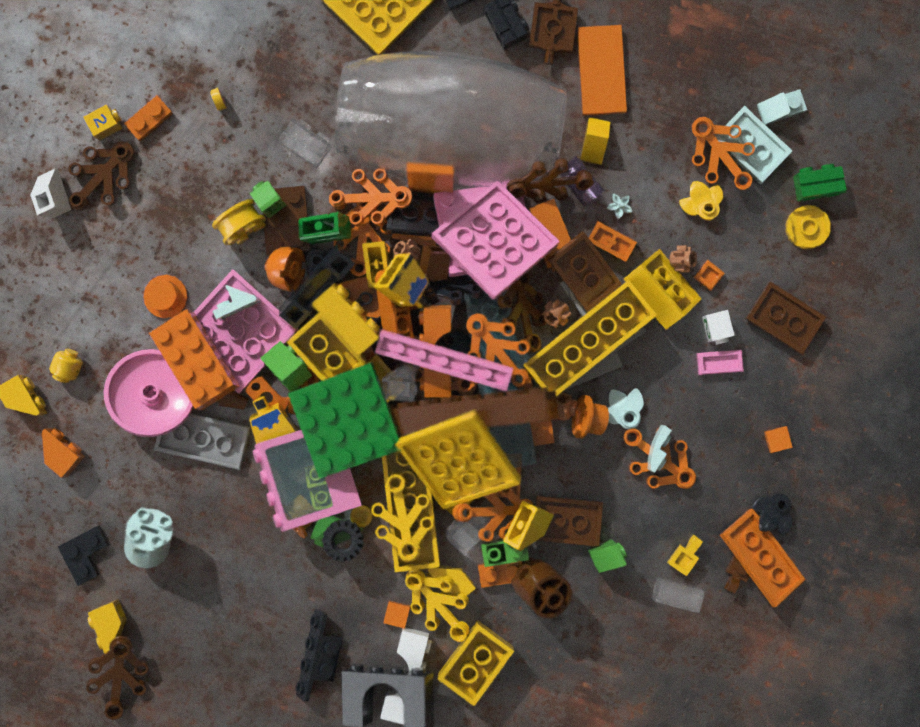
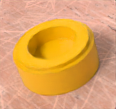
M215 88L211 90L210 93L217 110L226 109L227 106L220 89Z
M366 505L355 507L350 514L351 522H355L358 527L368 526L373 518L371 509Z

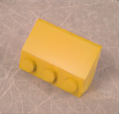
M660 249L624 278L625 282L629 280L650 305L657 314L656 320L666 330L683 318L701 300V297L680 272L675 271V267L670 265V260Z

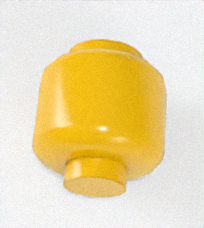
M65 349V351L55 353L49 370L55 380L69 383L77 379L83 361L78 356V352L72 349Z

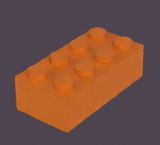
M185 309L149 333L195 409L203 411L240 387L193 311Z

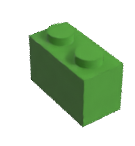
M279 341L260 359L274 376L290 392H293L312 375L307 370L309 366L301 357H296L298 354L290 345L286 347Z

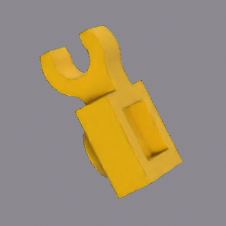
M693 535L688 541L686 548L679 544L667 563L687 576L699 560L695 552L703 541Z

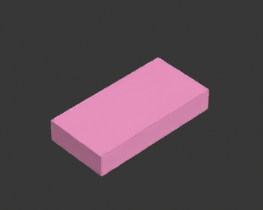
M742 350L696 353L698 375L744 372Z

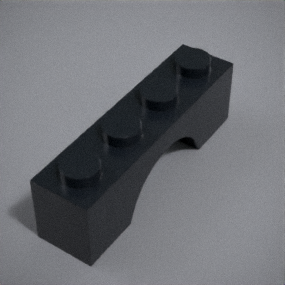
M336 244L279 307V316L293 328L297 329L311 314L314 307L312 305L313 302L335 282L340 281L355 265L354 257L339 244Z

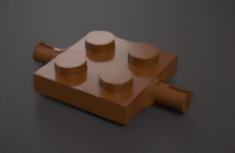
M553 0V2L549 3L535 2L529 48L546 51L545 65H548L549 57V65H553L554 53H572L578 8L566 6L561 3V0Z

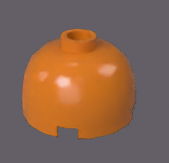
M280 247L273 251L265 262V271L269 282L280 290L293 292L292 289L295 290L302 283L305 275V269L301 270L302 262H306L304 252L300 248Z

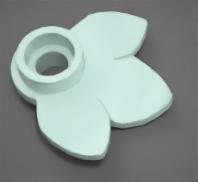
M635 388L626 396L621 391L611 390L608 398L610 405L608 408V422L620 424L626 429L637 427L641 420L639 412L644 405L640 391ZM627 414H631L633 416V420L631 422H627L625 420Z

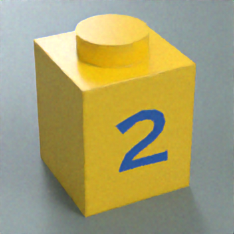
M107 104L83 117L92 135L99 141L123 129L120 121H122L120 114L116 109H111Z

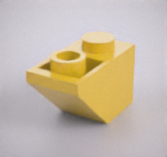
M17 375L0 385V399L6 408L36 416L47 414L45 410L46 404L35 393V385L29 377Z
M440 565V567L427 569L429 572L427 577L442 580L443 577L448 576L453 579V588L449 592L441 591V594L457 596L463 593L468 595L476 589V585L462 568Z
M119 599L88 612V623L95 630L97 645L100 650L104 651V654L109 651V644L112 639L121 635L127 621Z

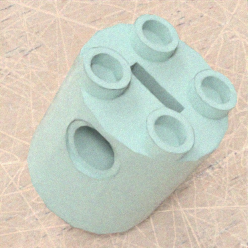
M140 508L132 515L127 522L124 544L125 555L132 564L141 568H152L164 562L169 554L173 532L171 518L159 510Z

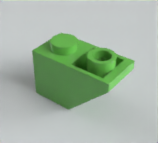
M502 539L481 544L485 567L529 560L527 547L520 551L505 543Z
M612 539L600 544L599 547L595 546L588 550L599 573L627 565L624 560L627 558V554L623 546Z

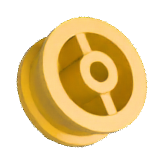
M247 199L234 205L213 222L212 227L215 230H219L224 237L222 241L224 245H233L234 243L240 245L249 239V234L258 232L266 226L264 223L266 218L262 214L259 215L254 207L255 201L253 199Z

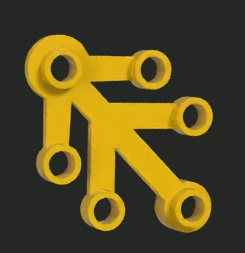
M393 474L387 480V488L393 492L398 517L387 511L382 503H375L371 508V512L374 516L381 517L401 531L402 540L390 533L386 525H380L376 529V536L379 539H385L397 547L398 555L402 560L411 562L419 557V543L426 532L432 529L434 521L429 516L423 517L420 521V528L412 538L410 527L422 509L429 505L430 500L426 494L418 495L416 504L407 516L402 492L405 480L401 475ZM398 479L400 486L394 487L392 480ZM420 497L427 499L425 505L419 504L418 499ZM381 506L382 513H375L374 507ZM425 519H429L431 521L430 527L423 526V521ZM380 528L386 529L387 534L385 536L379 535L378 530ZM411 546L413 553L407 554L405 547Z
M421 570L408 571L405 583L412 590L411 611L415 614H420L425 609V602L421 600L422 592L426 597L427 603L425 627L430 631H435L440 625V620L436 617L437 610L451 626V638L457 642L464 641L470 632L468 624L463 621L459 622L444 604L464 609L469 603L468 596L463 593L451 596L436 593L430 589V587L440 588L443 592H449L454 586V581L451 577L445 576L441 580L426 577L425 573Z

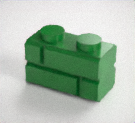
M826 164L821 166L820 170L814 171L813 167L802 168L799 170L800 173L793 177L798 202L839 196L847 191L842 166L835 167L834 164Z
M340 212L299 218L298 220L299 238L301 241L309 244L351 238L349 216L343 215Z

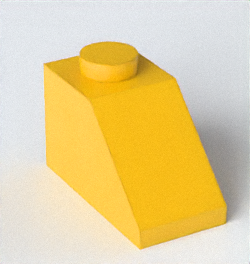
M522 500L503 541L517 550H523L545 535L554 515Z

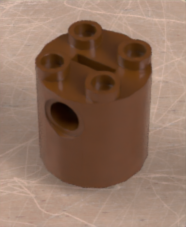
M529 558V560H526L517 569L511 581L517 595L538 616L543 618H554L562 614L568 608L572 599L570 583L548 562L541 559Z

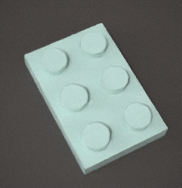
M746 106L725 125H738L742 131L738 138H731L726 134H717L715 136L720 142L739 144L750 142L755 146V151L750 156L739 152H727L760 184L792 152ZM733 127L730 130L731 135H738L739 129ZM751 145L744 147V152L747 154L753 150Z

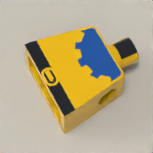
M396 254L374 288L398 306L416 305L418 308H422L428 302V298L423 294L424 289L428 285V279L411 254Z
M265 396L257 398L252 402L257 411L250 415V424L256 444L299 431L280 403L269 406Z

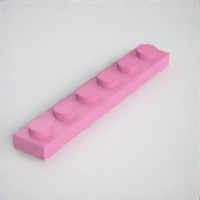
M385 330L380 332L375 351L377 354L507 391L513 370L509 366Z

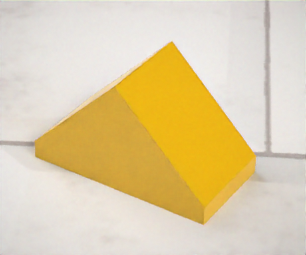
M588 118L580 161L598 165L602 164L609 139V121Z
M385 241L362 244L368 288L375 287L376 274L380 270L387 269L390 264Z

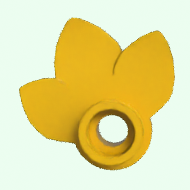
M692 182L690 187L691 197L679 201L681 208L688 215H699L703 220L710 221L715 219L719 215V204L723 200L722 189L719 185H714L709 189L702 182ZM710 206L713 210L708 212L704 208Z

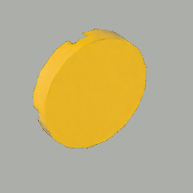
M805 205L795 209L786 221L788 239L793 245L801 249H813L821 246L831 232V223L828 215L812 205Z

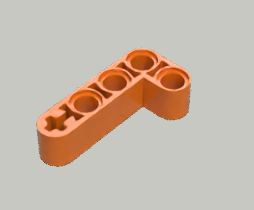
M386 269L380 270L376 274L375 284H377ZM377 290L383 330L414 339L409 306H398Z

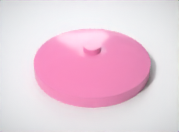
M148 349L131 353L122 358L107 376L104 386V401L109 415L120 428L133 435L157 437L170 433L186 421L193 409L192 403L159 350Z

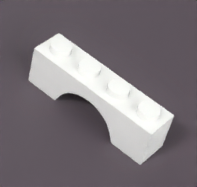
M405 627L402 630L397 653L405 659L410 671L412 668H425L426 662H423L424 653L429 654L432 640H428L429 633ZM397 690L387 691L380 719L404 724V706L400 694Z

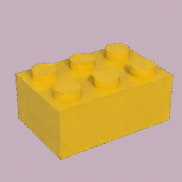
M334 283L312 305L359 356L379 338L378 331L380 327L372 318L367 319L363 315L365 310L357 301L351 302L348 298L349 292L343 285L337 286Z
M320 313L287 341L321 381L363 366L367 362L363 354L361 353L358 356Z
M477 620L470 629L467 638L459 644L438 673V680L475 706L513 654L514 647Z

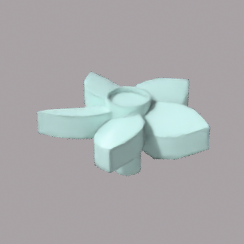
M613 193L612 200L614 203L610 204L606 209L615 211L617 220L621 218L623 213H632L631 207L626 205L629 202L630 196H624L620 199L618 195Z

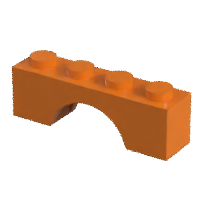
M425 305L424 311H419V325H424V333H420L419 341L435 345L442 335L451 332V305ZM420 366V369H424V377H420V391H424V397H451L452 375Z

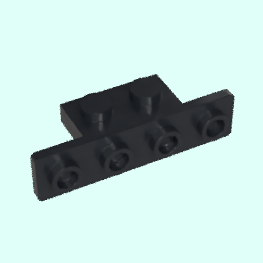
M314 609V614L310 618L309 637L305 641V655L300 664V678L295 687L296 696L304 702L309 701L313 680L334 681L343 640L342 637L337 635L324 634L327 613L320 609Z

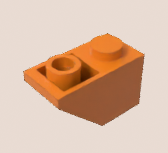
M45 428L42 431L44 464L61 478L68 477L85 457L81 453L82 449L77 444L69 443L65 440L64 433L59 429Z

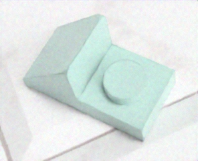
M800 89L784 94V92L757 104L762 122L765 125L807 110Z
M225 285L232 302L226 300L217 305L218 309L213 310L215 318L221 321L259 303L260 300L252 294Z

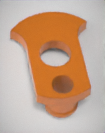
M263 376L255 377L247 386L245 392L253 400L260 398V395L264 392H270L273 400L268 403L269 406L280 403L284 410L287 408L289 397L281 396ZM253 383H259V384H260V387H258V388H256V387L252 388V387H253L252 384H253Z

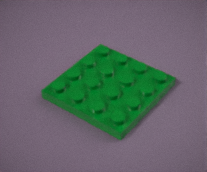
M373 362L288 393L319 479L402 450L398 449L395 445L401 437Z

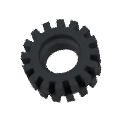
M343 519L333 522L324 532L322 539L323 549L326 550L328 557L331 556L335 561H350L360 553L364 544V534H362L361 528L355 522ZM340 532H346L352 538V544L347 549H340L335 544V536Z

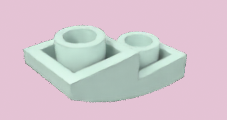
M665 425L659 427L649 451L648 470L654 473L656 470L660 471L667 461L665 459L667 454L660 450V448L668 444L671 439L669 434L672 430Z

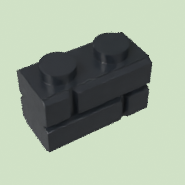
M496 0L484 6L483 12L503 50L527 39L529 27L524 18H519L517 14L519 9L515 0Z

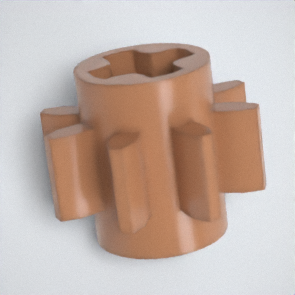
M411 239L407 242L402 240L395 245L393 258L396 254H411L415 261L418 262L421 256V249L417 247L418 243Z
M687 245L677 246V251H672L670 254V265L675 267V271L689 273L690 267H695L697 264V254L695 251H692V247H687Z
M557 299L555 302L549 301L544 306L546 310L542 315H544L547 324L557 328L560 324L564 326L569 321L568 317L571 315V312H569V307L566 303Z
M567 393L557 395L559 416L557 419L568 420L575 416L577 400H572V396Z

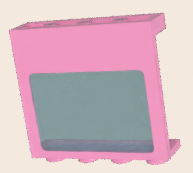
M301 430L255 445V450H253L256 463L260 462L262 469L260 478L263 485H267L269 491L266 494L270 507H274L276 515H273L274 523L277 528L281 529V532L361 506L350 468L319 479Z

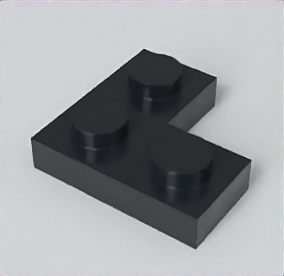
M100 525L58 546L77 586L100 575L90 556L109 545Z

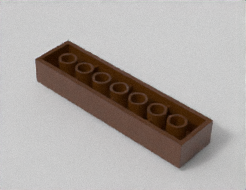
M548 387L528 389L529 394H526V389L507 391L506 396H504V392L484 394V398L482 394L462 396V401L461 397L388 404L399 435H410L476 411L486 427L548 421L559 418L556 391H548Z

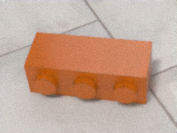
M553 198L528 210L560 241L559 245L543 258L547 269L551 267L552 272L556 270L547 259L571 241Z

